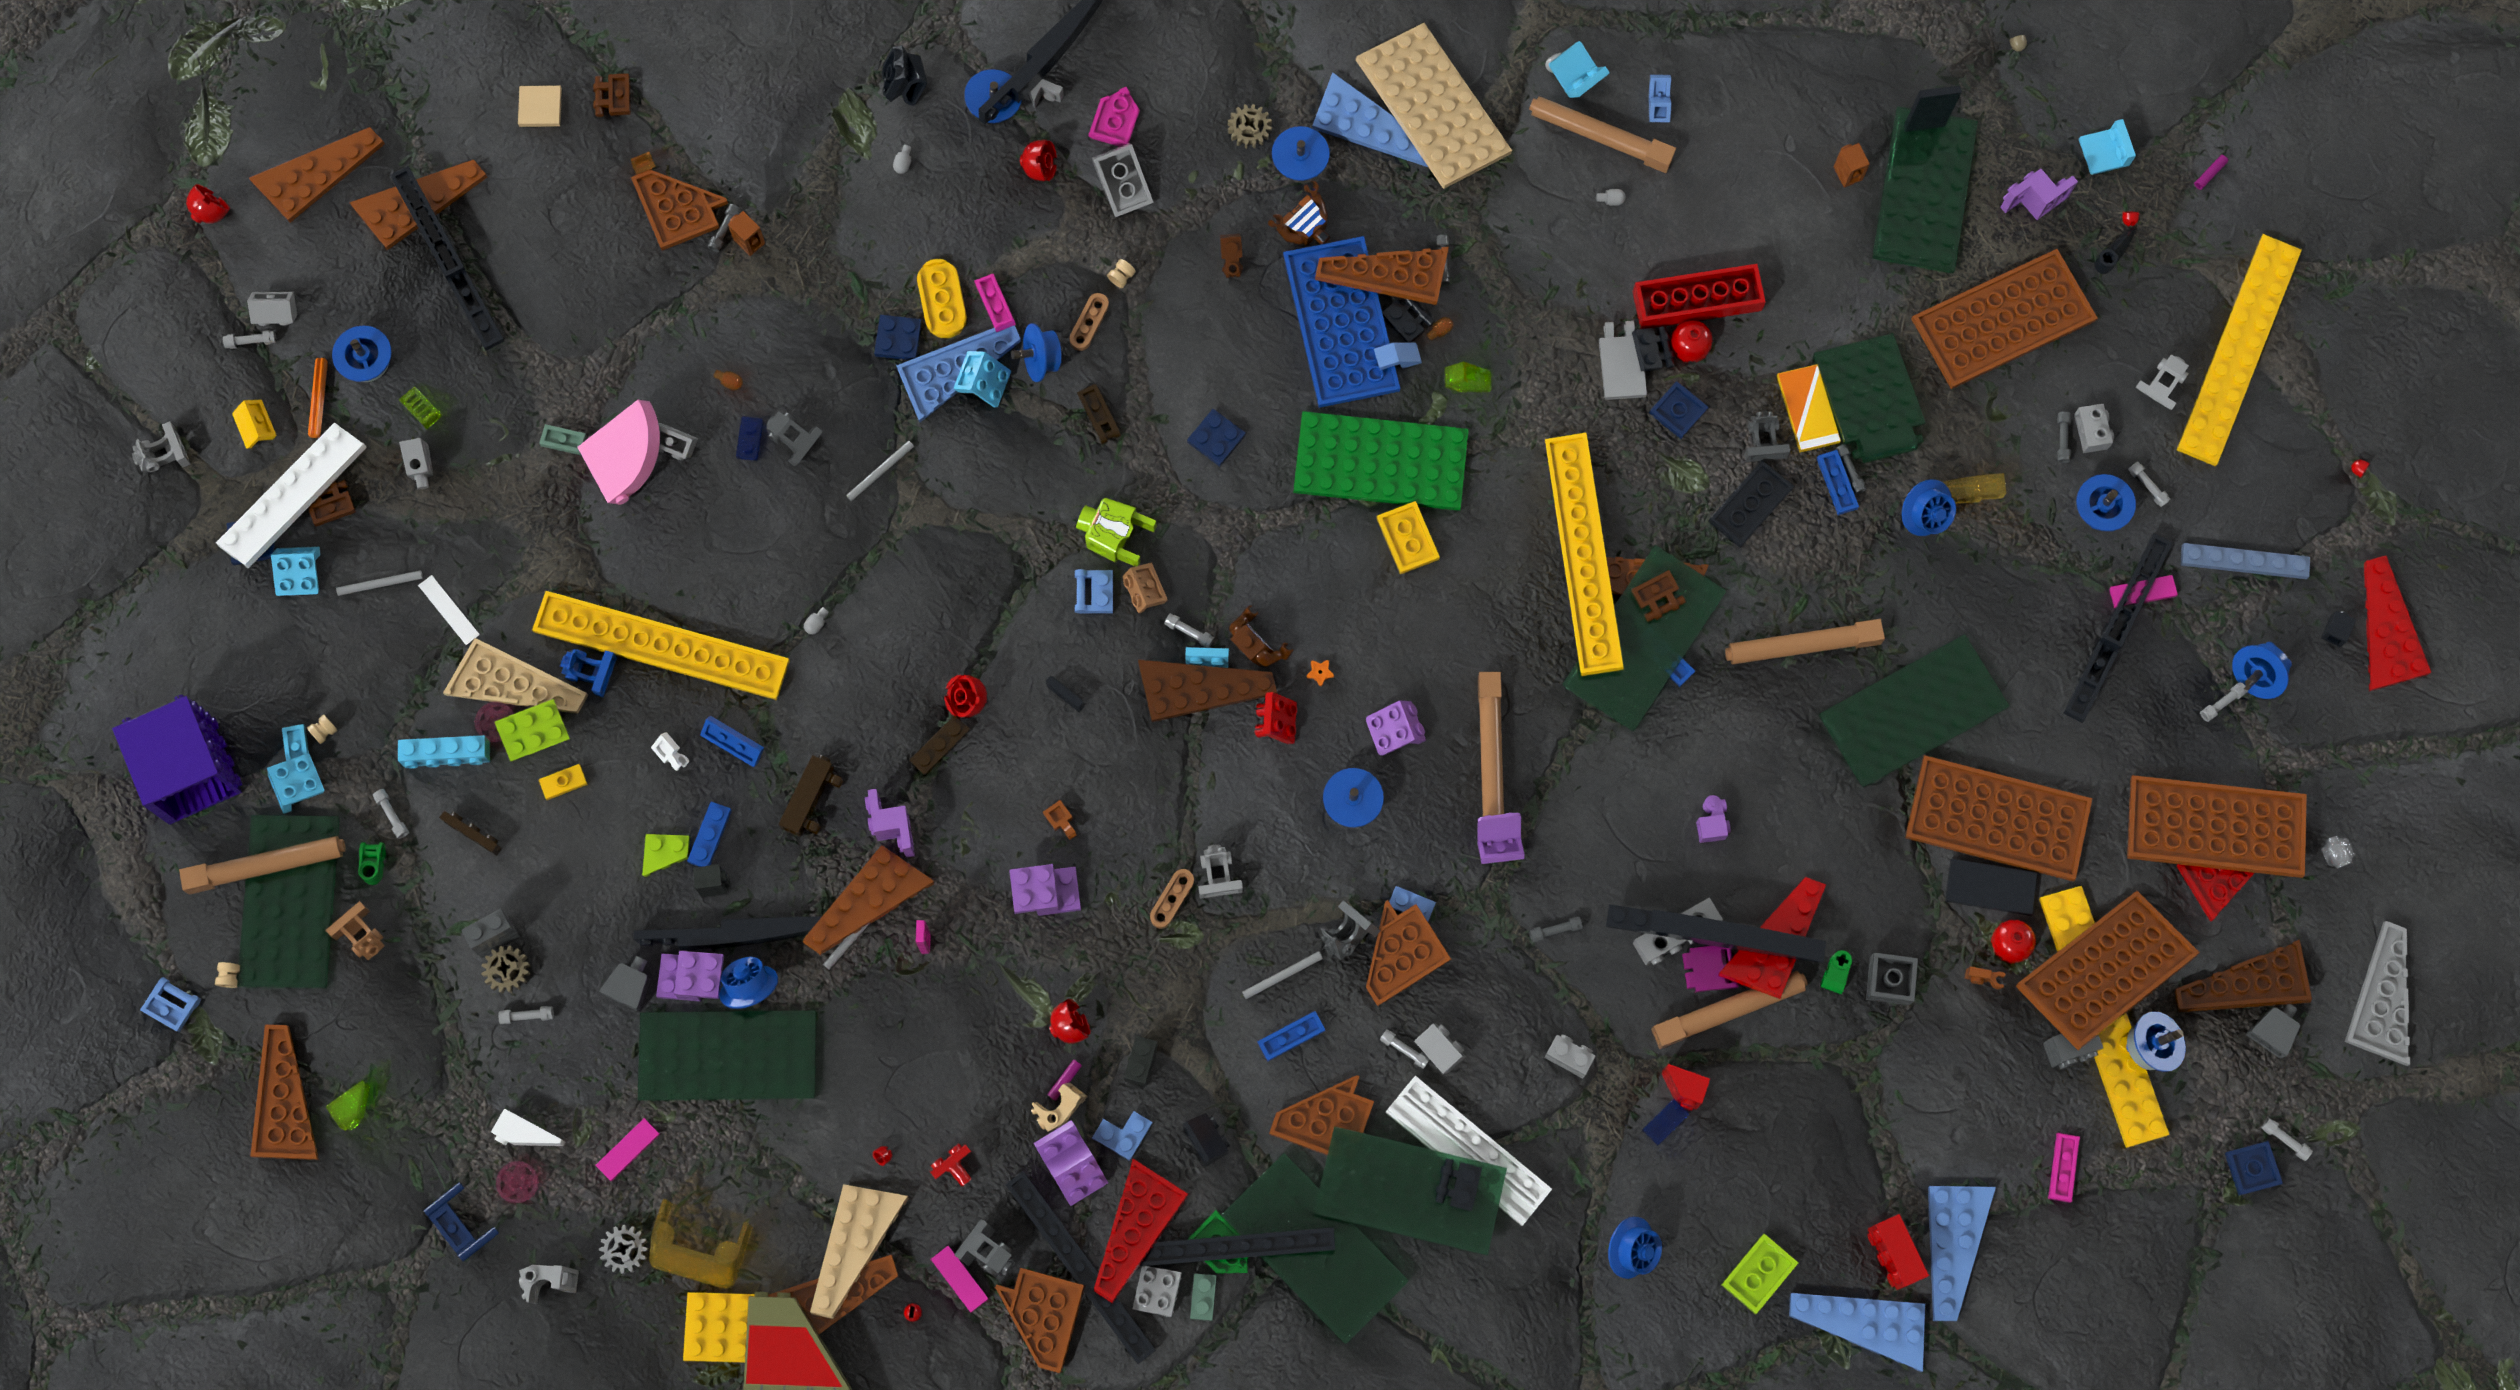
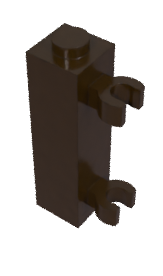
M822 755L818 757L811 756L779 822L781 829L801 837L804 829L818 835L821 829L820 824L809 820L827 783L839 789L843 783L841 777L832 774L834 767L830 763V759Z

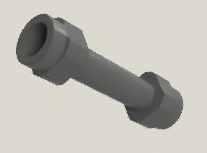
M730 204L726 209V217L716 236L711 237L708 248L712 251L719 252L724 244L722 240L729 229L730 219L734 215L740 214L741 209L738 206Z
M1438 235L1436 237L1437 249L1449 247L1448 235ZM1447 258L1441 286L1450 284Z
M2070 412L2058 413L2057 425H2060V449L2057 451V461L2059 463L2070 462L2071 450L2068 449V425L2071 424Z
M1847 444L1837 447L1835 450H1838L1840 458L1852 481L1851 487L1855 495L1866 491L1865 482L1859 478L1850 458L1851 451Z
M1580 917L1569 918L1568 922L1543 929L1540 927L1529 930V934L1533 943L1542 941L1543 937L1561 932L1581 930L1583 926Z

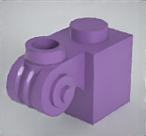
M1714 795L1708 796L1703 803V809L1711 815L1700 817L1696 822L1700 843L1725 840L1728 833L1731 832L1729 820H1725L1724 812H1727L1725 799L1721 800Z

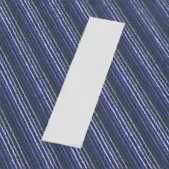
M432 575L418 585L465 645L480 635Z

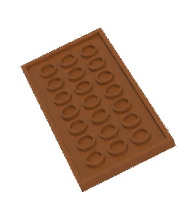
M2055 249L1922 311L1911 319L1948 385L1953 389L2095 322L2098 318L2058 249Z
M1924 755L1905 838L2074 882L2076 880L2092 798Z
M2132 775L2130 779L2127 859L2303 878L2305 876L2307 794Z
M2136 891L2018 982L2016 987L2079 1051L2195 959L2200 952Z

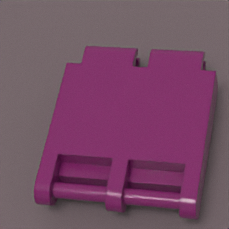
M1707 946L1690 948L1689 953L1682 954L1684 970L1692 969V972L1685 974L1687 989L1695 988L1696 993L1738 988V983L1734 981L1729 983L1728 979L1719 976V972L1727 964L1725 950H1727L1729 962L1732 959L1731 949Z

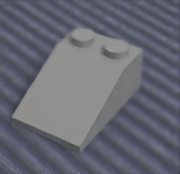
M1129 143L1092 157L1098 177L1115 217L1154 203L1132 144Z

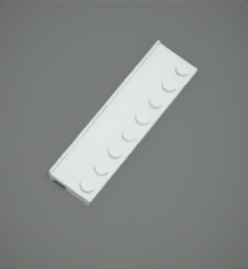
M333 423L216 542L217 545L244 564L246 568H249L366 449V445L336 423Z
M1416 1076L1386 1111V1114L1444 1162L1446 1158L1454 1160V1170H1459L1461 1162L1481 1167L1482 1172L1477 1189L1521 1226L1524 1225L1552 1190V1188Z

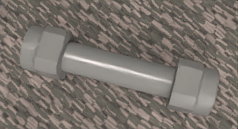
M265 330L263 334L236 337L234 334L223 336L224 347L230 349L237 348V345L264 342L265 345H269L277 341L274 330Z
M2138 461L2128 469L2131 472L2130 474L2134 478L2138 477L2153 494L2157 505L2163 507L2171 500L2169 495L2165 491L2161 492L2144 472V466Z
M1171 613L1165 620L1164 624L1173 630L1177 628L1195 638L1203 647L1210 648L1215 639L1211 634L1207 632L1203 634L1181 622L1180 617Z
M2241 682L2230 689V693L2214 705H2208L2200 712L2202 718L2207 722L2218 715L2217 712L2236 698L2240 699L2248 692V690L2244 689L2246 686Z
M384 789L376 791L373 794L374 800L378 805H381L393 825L392 831L397 839L407 836L409 831L406 825L400 822L393 810Z
M542 1006L540 1010L511 1012V1010L499 1011V1023L512 1024V1021L541 1018L542 1021L554 1019L553 1007Z
M1386 1029L1380 1041L1388 1047L1392 1045L1415 1061L1414 1064L1424 1069L1430 1060L1428 1056L1423 1052L1418 1053L1395 1038L1396 1034Z
M2268 1118L2261 1126L2264 1132L2268 1135H2275L2296 1151L2295 1155L2306 1161L2313 1150L2305 1143L2302 1145L2281 1130L2276 1121Z

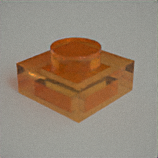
M650 151L631 159L636 175L655 167Z

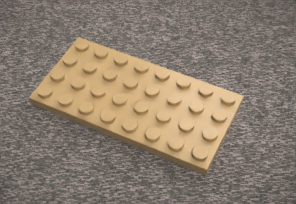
M1425 23L1357 56V63L1443 189L1511 154L1512 149Z

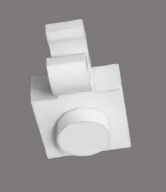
M667 732L661 734L651 747L664 763L670 762L676 771L681 766L686 767L689 763L685 755L677 752L680 747Z

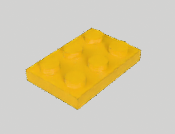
M1416 501L1377 515V521L1400 574L1440 559Z

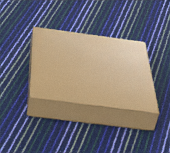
M520 86L519 127L560 126L561 86Z

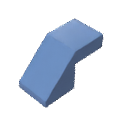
M1650 75L1649 122H1670L1671 75Z
M1391 343L1374 348L1380 370L1399 364L1404 369L1422 363L1416 343Z

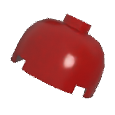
M1036 140L1026 146L1023 154L1020 156V165L1028 177L1036 181H1050L1053 179L1057 165H1053V158H1057V154L1052 141Z
M199 184L194 185L187 196L186 205L192 213L190 217L200 224L202 221L208 224L221 221L230 210L229 205L221 197L217 199L212 195L214 192Z
M1684 321L1672 333L1671 349L1675 356L1684 362H1699L1707 357L1712 348L1713 338L1711 331L1700 321Z
M957 675L948 682L945 704L952 715L973 717L983 710L987 702V691L984 684L978 678L970 675Z
M2007 920L1993 931L1991 943L1993 951L1999 959L2009 964H2015L2025 961L2033 953L2036 937L2034 931L2026 922Z
M1070 998L1054 1008L1051 1013V1026L1049 1028L1055 1038L1058 1037L1061 1041L1068 1044H1075L1088 1038L1091 1030L1084 1014L1080 1016L1077 1011L1080 1008L1079 1005Z

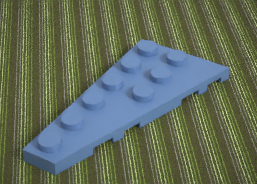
M1332 73L1312 129L1428 167L1394 116Z
M1015 325L999 332L992 328L896 365L919 423L958 393L953 388L967 351L986 352L994 359L999 360L1021 342Z
M1928 1187L1933 1321H1957L1996 1187Z
M1798 1293L1790 1294V1317L1923 1372L1925 1304Z

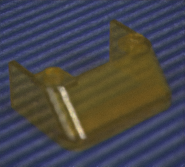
M663 1199L652 1230L649 1253L651 1266L660 1271L722 1289L733 1286L753 1226L744 1222L737 1244L729 1241L722 1242L717 1247L714 1256L674 1245L672 1243L675 1231L671 1225L667 1224L673 1203Z

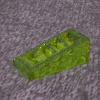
M415 386L399 399L426 430L442 417L440 412ZM414 394L417 395V396H416L412 401H410L409 403L406 402V401H407L410 397H412ZM420 399L422 400V401H421L417 406H415L414 408L411 407V406L414 405L418 400H420ZM426 404V407L423 410H421L419 413L416 412ZM428 410H431V412L427 414L424 418L421 417Z

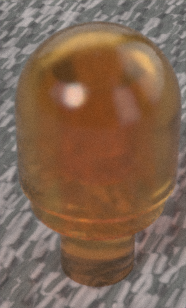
M1449 317L1440 318L1432 326L1433 329L1426 334L1431 341L1437 336L1440 338L1444 337L1453 329V321Z
M716 370L713 376L721 380V384L730 390H738L743 384L742 378L731 371L723 373Z

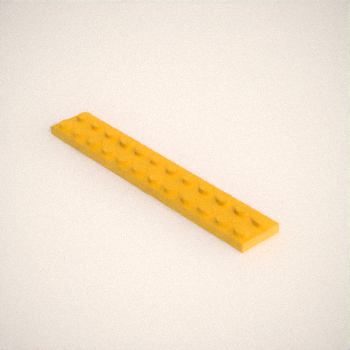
M2265 234L2261 236L2178 444L2177 451L2213 466L2218 464L2302 251L2301 249Z
M1587 433L1545 439L1581 676L1624 670Z
M546 591L532 629L533 632L602 652H605V650L610 651L620 657L774 700L778 698L790 662L789 658Z
M2082 886L2039 898L2057 952L2095 924ZM2127 1013L2099 1034L2103 1049L2098 1051V1056L2094 1057L2126 1148L2169 1135L2147 1070L2137 1065L2126 1049L2127 1036L2132 1028Z

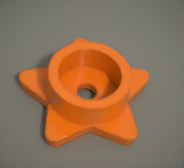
M1328 660L1322 663L1311 661L1312 670L1307 674V678L1314 679L1319 686H1322L1326 679L1334 677V674L1328 669Z

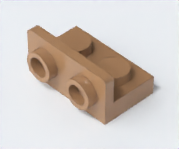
M1152 563L1131 567L1123 575L1124 586L1128 589L1132 604L1136 607L1138 613L1144 612L1146 608L1164 604L1168 600Z

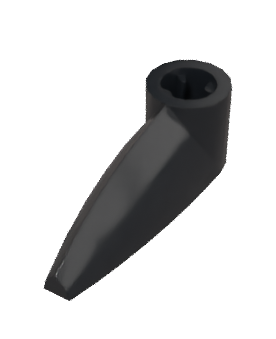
M2134 228L2123 233L2100 253L2094 263L2097 272L2107 274L2115 267L2135 234Z

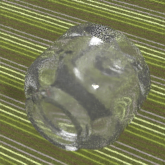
M2337 835L2325 840L2327 844L2322 847V853L2329 866H2335L2337 869L2353 862L2352 858L2355 856V853L2347 838L2339 839Z

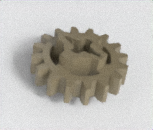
M1244 104L1243 110L1237 107V114L1231 113V119L1228 120V126H1230L1228 134H1232L1231 140L1237 139L1238 146L1244 143L1246 149L1249 144H1252L1253 148H1256V143L1262 146L1263 139L1268 140V133L1272 132V127L1270 126L1272 125V120L1268 119L1269 113H1262V107L1258 108V110L1255 109V104H1252L1251 108ZM1240 120V125L1236 128L1237 122ZM1263 124L1264 127L1260 133L1259 128H1261V125Z
M500 946L499 952L492 949L493 956H485L488 963L482 964L486 971L481 974L483 977H488L484 982L487 985L492 984L491 989L494 991L499 987V992L502 994L505 989L512 993L513 987L520 990L519 983H527L524 976L530 975V972L526 970V968L530 967V963L524 962L527 956L525 954L520 955L521 950L518 948L513 952L512 946H508L507 950ZM508 956L515 957L518 962H511ZM507 965L508 967H510V969H507V973L505 974L502 971L505 970V966ZM494 977H501L504 983L497 982Z

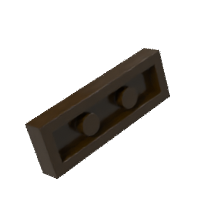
M953 716L909 760L910 763L926 776L970 732V729L956 716Z
M443 811L439 817L444 823L497 856L501 851V848L497 845V839L489 834L486 837L479 833L481 829L472 823H469V825L461 822L463 818L452 811L449 814Z

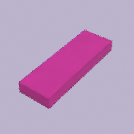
M994 273L975 280L977 290L996 332L1016 325Z
M2173 576L2155 578L2144 603L2176 597L2178 594ZM2146 580L2136 582L2134 587L2131 588L2132 593L2127 597L2128 601L2124 606L2136 604V599L2142 594L2140 591L2146 586ZM2127 584L2110 587L2109 590L2114 608Z
M917 920L916 944L921 954H929L931 933L924 920Z
M644 1118L595 1166L612 1182L660 1134Z
M2062 1133L2056 1134L2048 1199L2072 1202L2079 1136Z
M949 1246L931 1258V1261L971 1313L989 1300Z

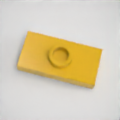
M580 764L539 779L546 800L588 785Z

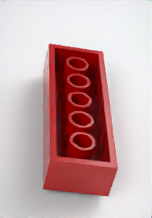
M1758 264L1635 282L1632 291L1640 329L1681 324L1688 320L1701 321L1759 312L1763 310L1766 302Z

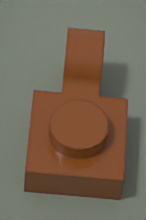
M1061 800L1043 811V815L1055 831L1062 828L1069 840L1077 836L1069 823L1073 817Z
M1971 966L1965 971V979L1971 980L1970 982L1973 984L1982 985L1988 981L1995 989L2004 988L2003 984H1998L1996 981L1997 977H2005L2006 974L2004 972H1992V970Z

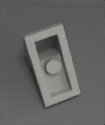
M1042 79L1029 92L1034 108H1036L1042 95L1049 101L1061 102L1064 96L1063 87Z

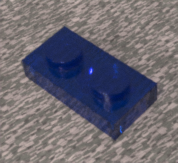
M741 418L736 451L737 459L758 461L764 422L762 418Z
M1673 1099L1642 1131L1658 1146L1689 1113Z

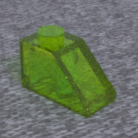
M1464 361L1445 367L1444 380L1446 388L1457 392L1491 391V371Z
M362 1080L325 1106L339 1128L345 1131L357 1127L360 1124L359 1121L364 1118L370 1090L369 1084Z

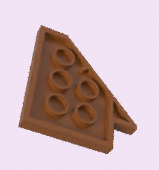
M648 170L631 177L662 251L719 228L712 210L727 205L728 201L725 197L653 170Z
M1388 900L1385 901L1379 927L1381 931L1377 936L1366 989L1377 1006H1380L1452 960L1417 904L1397 915Z
M1356 1075L1277 1112L1269 1135L1352 1164L1374 1101L1354 1094L1360 1077Z
M1020 1268L1014 1289L1001 1285H996L995 1288L1038 1367L1062 1373L1085 1285Z

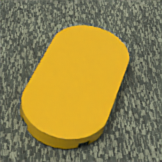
M930 260L923 265L917 274V283L926 326L937 337L951 338L958 335L964 329L967 321L958 272L946 260Z

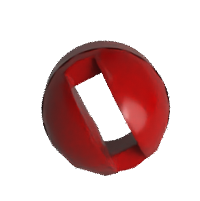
M2122 212L2123 223L2126 226H2135L2139 221V212Z
M2361 459L2356 460L2352 464L2351 470L2356 476L2362 478L2370 463Z
M881 1146L873 1151V1158L879 1165L884 1166L892 1159V1151L888 1150L887 1146Z
M915 1303L908 1304L904 1309V1316L908 1321L916 1322L922 1316V1309ZM911 1307H915L914 1318H910Z

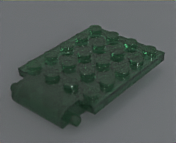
M1893 333L1813 354L1815 364H1818L1843 443L1850 444L1856 442L1859 450L1852 452L1854 459L1862 458L1863 463H1868L1917 450V444L1923 442V437L1921 434L1915 435L1913 427L1924 425L1926 422Z

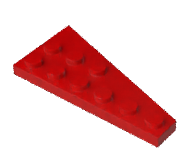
M2387 556L2366 561L2364 563V579L2367 594L2365 604L2368 618L2366 620L2370 692L2429 675L2431 670Z
M2181 864L2176 866L2210 922L2215 919L2218 913L2254 874L2253 872Z
M1805 877L1760 928L1806 937L1826 884ZM1739 950L1719 972V976L1781 999L1797 959Z
M1135 1159L1131 1163L1129 1175L1094 1287V1292L1111 1303L1115 1301L1188 1197V1193Z

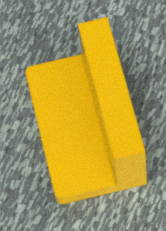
M262 399L244 400L232 413L247 449L252 448L258 441L273 440L277 436Z

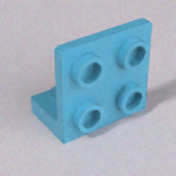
M1580 41L1573 44L1549 63L1550 69L1569 98L1580 97L1610 73L1606 66L1597 67Z
M2123 119L2115 121L2109 130L2084 135L2079 138L2091 175L2130 166L2136 157Z
M967 351L953 389L960 393H974L992 407H998L1011 370L986 352Z
M320 547L277 548L271 554L275 593L277 596L319 593L316 559L320 556Z
M1186 647V664L1228 668L1229 649Z
M305 754L267 768L268 778L283 814L292 811L291 804L324 793L323 785L310 754Z

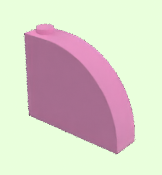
M637 400L578 446L607 503L618 505L626 503L629 500L628 497L634 494L646 482L655 466L659 453L660 431L658 420L650 401Z

